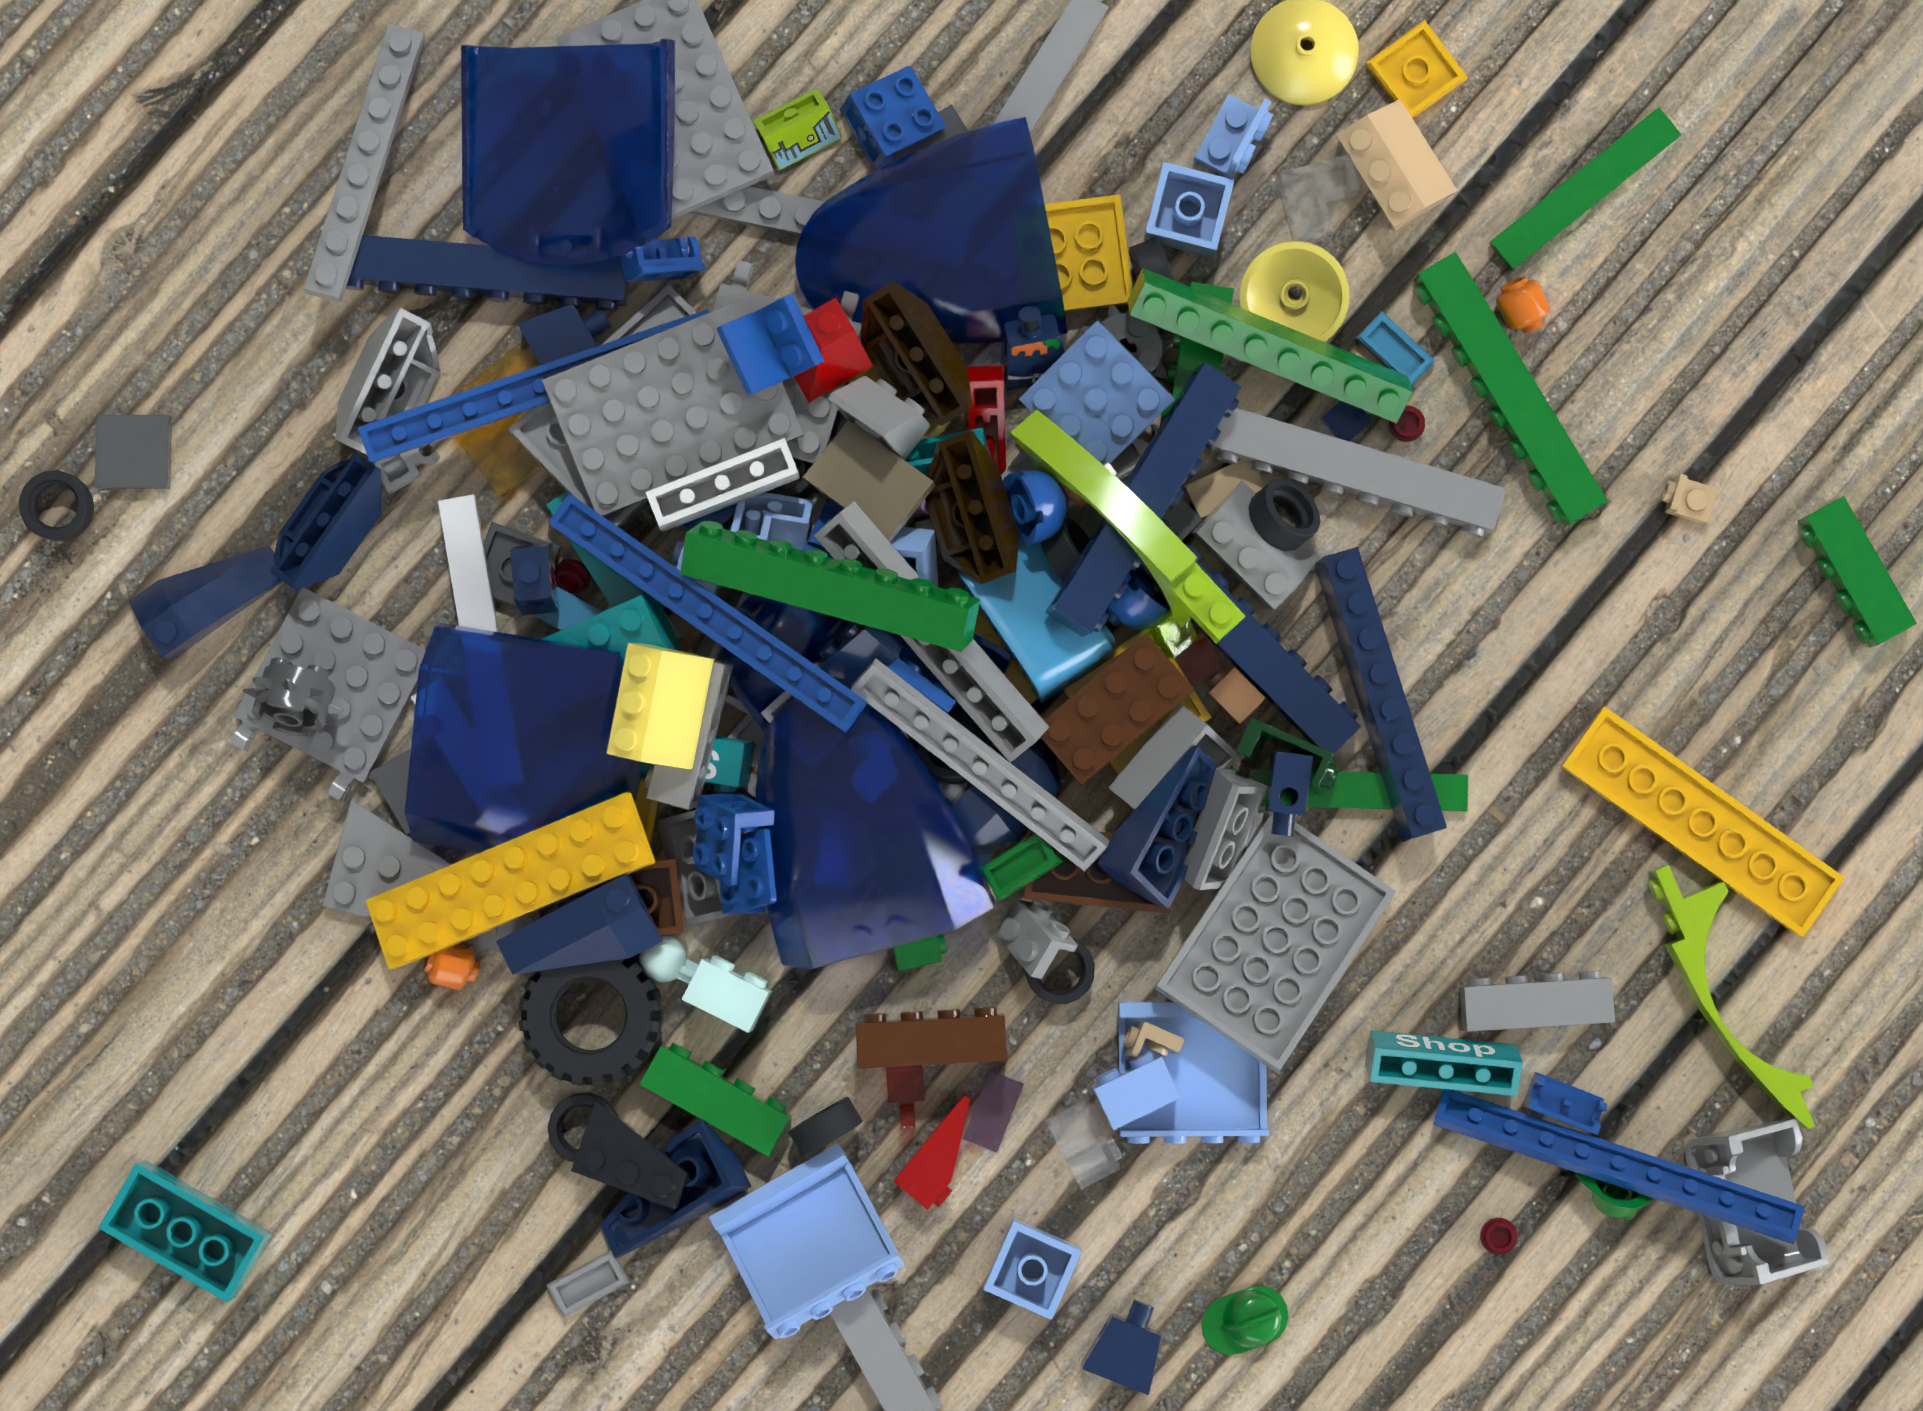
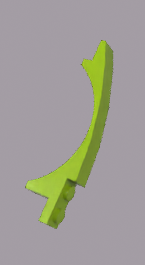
M1036 409L1010 432L1009 435L1034 461L1032 466L1035 470L1048 473L1056 481L1074 491L1095 508L1122 535L1157 581L1169 603L1174 619L1181 627L1193 618L1217 644L1246 617L1195 562L1198 557L1164 522L1102 463Z
M1662 865L1648 871L1651 876V880H1648L1649 889L1656 901L1661 899L1666 911L1662 915L1665 926L1671 935L1676 934L1678 938L1664 945L1694 1003L1730 1055L1772 1102L1790 1119L1796 1118L1799 1127L1805 1129L1815 1127L1801 1094L1802 1091L1814 1087L1810 1076L1776 1068L1749 1052L1727 1029L1711 998L1706 977V945L1714 916L1729 892L1725 882H1715L1682 896L1669 865Z

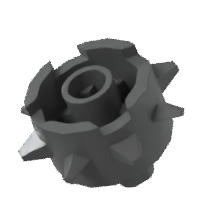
M1110 305L1108 318L1103 320L1101 324L1123 346H1126L1127 349H1132L1133 352L1131 354L1156 379L1167 380L1168 372L1162 366L1160 360L1162 350L1173 343V338L1159 336L1155 326L1151 323L1133 317L1129 313L1121 314L1115 305ZM1082 326L1080 332L1084 334L1090 327Z
M272 658L270 665L265 667L262 678L253 677L252 681L257 688L243 689L244 693L255 698L252 714L258 721L264 716L274 721L273 729L291 735L309 736L312 729H316L321 734L325 724L330 725L334 722L330 714L344 712L343 709L331 704L336 688L327 679L329 672L317 665H309L307 668L293 665L284 658Z

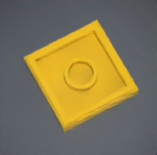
M1425 20L1365 64L1393 102L1399 99L1402 101L1412 119L1468 78Z

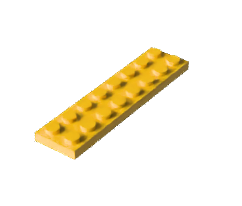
M1605 706L1600 709L1560 766L1721 882H1725L1728 887L1800 938L1805 936L1845 879L1844 876Z
M625 792L365 901L388 969L391 970L400 968L656 862L632 794Z

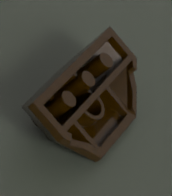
M895 281L888 283L862 300L861 344L881 379L897 390L895 394L897 398L903 402L907 398L912 399L925 410L923 413L924 418L933 420L934 423L941 426L973 407L967 366L925 301Z
M972 430L937 442L934 450L935 455L926 475L934 481L936 486L925 498L943 560L972 577L979 584H985L1016 573L1020 536L998 465Z

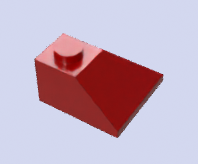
M837 298L804 315L805 321L824 359V362L794 376L808 403L873 367Z

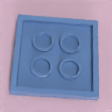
M1097 320L1019 400L1032 413L1037 409L1100 463L1106 465L1107 463L1111 464L1175 398Z

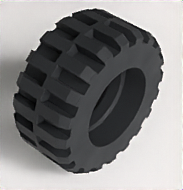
M631 957L536 971L533 977L528 979L524 987L526 989L523 998H520L519 1009L521 1010V1020H518L519 1029L523 1031L526 1040L523 1043L527 1051L532 1052L536 1058L535 1062L542 1069H547L552 1073L551 1076L560 1081L571 1082L572 1085L598 1086L629 1075L647 1060L661 1033L660 1026L663 1020V1009H661L659 988H656L653 980L643 973L644 969L640 966L639 960ZM584 980H599L609 984L619 993L625 1005L626 1019L622 1032L614 1042L601 1049L587 1050L573 1045L564 1037L557 1022V1008L561 997L572 985Z

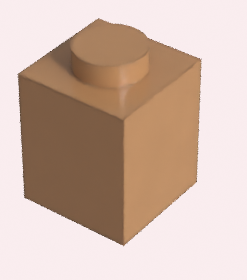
M1236 667L1229 673L1223 668L1208 682L1213 689L1206 695L1236 726L1266 699Z

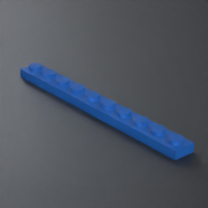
M706 309L357 427L369 462L372 464L549 404L551 402L542 382L543 379L708 314L709 311Z
M569 493L548 522L557 531L846 733L866 706V700L689 576L681 575L679 569Z
M1444 1089L1433 1122L1435 1126L1793 1245L1797 1239L1805 1208L1803 1205L1455 1090Z

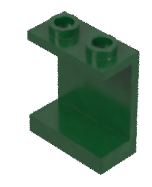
M1251 718L1236 750L1242 762L1255 766L1267 740L1296 754L1313 756V761L1320 764L1311 783L1314 793L1321 796L1325 788L1328 790L1332 789L1339 770H1337L1338 766L1335 765L1336 761L1333 753Z

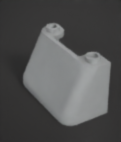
M1796 1118L1706 1135L1689 1140L1686 1144L1685 1156L1688 1168L1796 1203L1786 1158L1798 1154L1801 1149L1802 1134ZM1698 1213L1709 1267L1714 1278L1721 1284L1761 1285L1829 1265L1825 1240L1814 1229L1802 1228L1800 1224L1798 1236L1793 1245Z

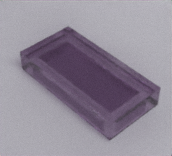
M989 1070L963 1139L997 1152L1024 1083Z

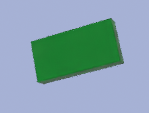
M1035 833L982 866L981 870L997 899L1003 900L1061 864L1062 860L1056 849Z

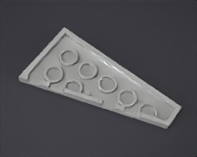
M351 799L322 906L371 918L365 900L452 864ZM524 916L463 941V943L501 952L496 941L532 923V916Z

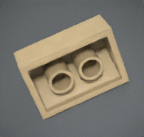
M1400 99L1367 114L1336 134L1395 231L1458 192Z

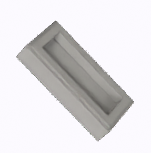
M612 1250L548 1283L547 1287L564 1318L628 1284L630 1280L619 1259L615 1258Z

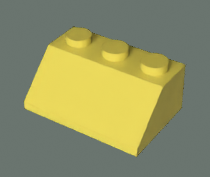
M628 643L607 754L639 762L693 769L714 659L650 644Z

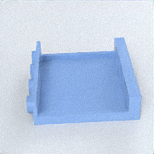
M1118 1002L1119 1073L1132 1067L1129 1062L1132 1059L1124 1057L1127 1048L1123 1046V1041L1131 1026L1136 1027L1138 1022L1145 1021L1185 1039L1179 1053L1171 1054L1168 1052L1167 1057L1161 1056L1181 1098L1119 1127V1135L1127 1137V1143H1150V1137L1164 1136V1143H1186V1136H1201V1143H1223V1136H1238L1239 1143H1259L1260 1136H1269V1130L1267 1129V1076L1265 1064L1175 1002ZM1144 1042L1139 1056L1146 1052L1151 1053L1153 1057L1158 1055L1147 1050L1148 1043Z
M838 1143L709 1216L715 1230L721 1235L766 1324L764 1325L766 1331L774 1339L792 1336L799 1331L801 1324L812 1318L817 1320L827 1316L832 1312L833 1306L843 1300L851 1301L860 1297L866 1291V1287L877 1281L885 1282L893 1278L898 1273V1269L905 1266L847 1154Z

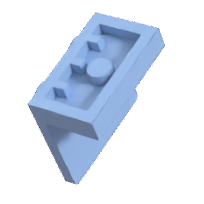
M1228 94L1199 147L1194 160L1229 179H1233L1236 171L1243 174L1256 148L1252 144L1253 140L1255 139L1260 142L1273 117V114L1268 112L1271 101L1265 98L1258 110Z

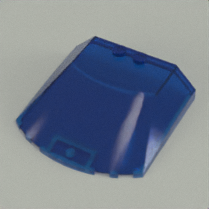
M666 38L647 44L519 48L461 45L464 231L488 244L492 249L521 258L522 260L554 265H578L605 261L625 255L653 241L671 227L675 130V40Z
M446 623L436 625L418 673L405 803V817L413 842L481 853L625 792L632 794L635 803L641 781L643 762L607 754L624 666V660L620 652Z

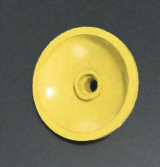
M1286 0L1277 4L1257 24L1250 45L1252 68L1260 84L1277 99L1301 106L1320 104L1339 94L1351 80L1359 57L1358 39L1351 22L1338 8L1323 0ZM1303 40H1309L1313 44V49L1306 51L1302 49L1300 43Z
M1286 241L1265 249L1255 257L1243 276L1239 297L1242 309L1325 342L1335 334L1346 317L1350 291L1342 266L1328 251L1309 242ZM1293 286H1297L1302 290L1303 294L1298 299H1294L1289 295L1288 291Z

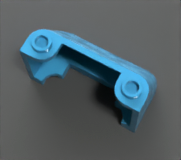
M1021 541L1018 547L1016 573L985 584H979L972 577L961 571L957 575L961 588L967 591L969 596L980 599L978 610L983 613L1018 664L1023 676H1026L1031 684L1032 692L1039 702L1043 704L1114 657L1111 645L1116 643L1105 624L1097 633L1093 631L1082 637L1045 613L1064 581L1051 567L1040 543L1024 545L1025 541Z

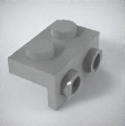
M1016 899L996 936L1031 977L1042 979L1059 949L1075 952L1078 944L1069 935L1070 930L1058 922L1051 914L1052 909L1047 904L1039 900L1028 902Z

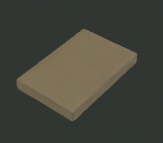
M849 420L803 476L807 483L843 509L855 501L889 542L894 539L936 486L934 481Z

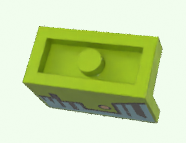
M818 88L753 120L778 170H782L842 139L832 112Z

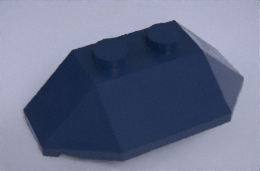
M353 452L346 460L340 461L322 472L279 532L274 563L271 565L270 572L294 590L339 575L381 515V469L370 464L368 460L356 452Z
M1040 738L1011 762L1012 765L1053 797L1062 787L1056 758ZM996 747L994 751H996L998 754H1000L1003 758L1007 760V758ZM970 782L966 784L935 822V825L961 848L1015 843L1019 841L1028 829L1027 826Z

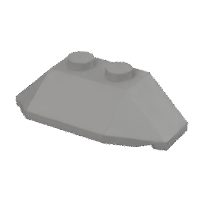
M397 307L368 337L338 401L335 440L367 455L357 427L425 405L441 371L436 346L432 337L431 323Z

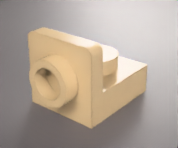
M1684 474L1677 475L1673 481L1668 480L1662 495V501L1667 502L1664 512L1701 524H1708L1719 488L1687 479L1688 476Z
M1145 1021L1138 1022L1136 1027L1131 1026L1126 1033L1123 1041V1046L1127 1048L1124 1057L1137 1059L1144 1042L1148 1043L1147 1050L1167 1057L1168 1052L1171 1054L1179 1053L1185 1039Z

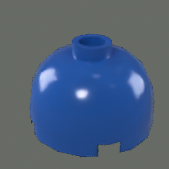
M1023 470L1009 473L1003 479L1020 536L1019 542L1025 541L1024 545L1040 543L1050 539L1062 528L1066 517V509L1069 506V499L1066 491L1061 488L1052 476L1039 470Z
M1137 568L1135 571L1130 569L1124 579L1128 583L1125 591L1116 602L1111 600L1105 610L1109 614L1107 619L1114 626L1118 627L1122 623L1130 629L1143 630L1159 622L1171 611L1165 595L1160 590L1156 593L1150 584L1151 581Z

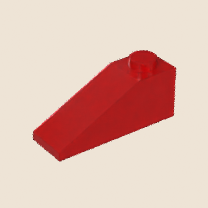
M1002 365L967 367L973 407L967 410L968 430L983 428L991 457L998 465L1002 475L1006 470Z
M963 1094L894 1178V1182L927 1210L933 1203L939 1208L952 1192L948 1185L952 1181L970 1098L966 1094Z

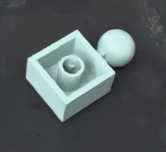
M662 935L663 942L640 953V966L644 969L643 973L649 979L665 983L677 978L689 984L682 1000L748 1033L753 1031L772 993L771 990L765 988L768 983L767 980L751 972H746L743 977L732 971L735 966L733 963L719 956H712L711 960L707 958L701 959L699 964L687 959L683 945L671 936Z

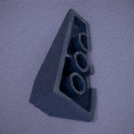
M266 546L160 579L131 599L129 603L141 628L162 658L174 660L283 581L270 572L271 565L274 563L275 552L270 546Z
M1192 745L1114 832L1108 847L1098 862V865L1116 883L1164 909H1169L1185 879L1188 865L1183 864L1188 844H1195L1198 832L1192 830L1198 811L1205 808L1217 766L1199 746Z
M625 874L496 942L512 975L631 958L663 942V939L631 875Z
M699 1121L678 1134L664 1147L666 1150L664 1153L689 1172L677 1209H672L632 1193H626L600 1225L615 1258H620L718 1208L752 1187L737 1154L705 1121Z

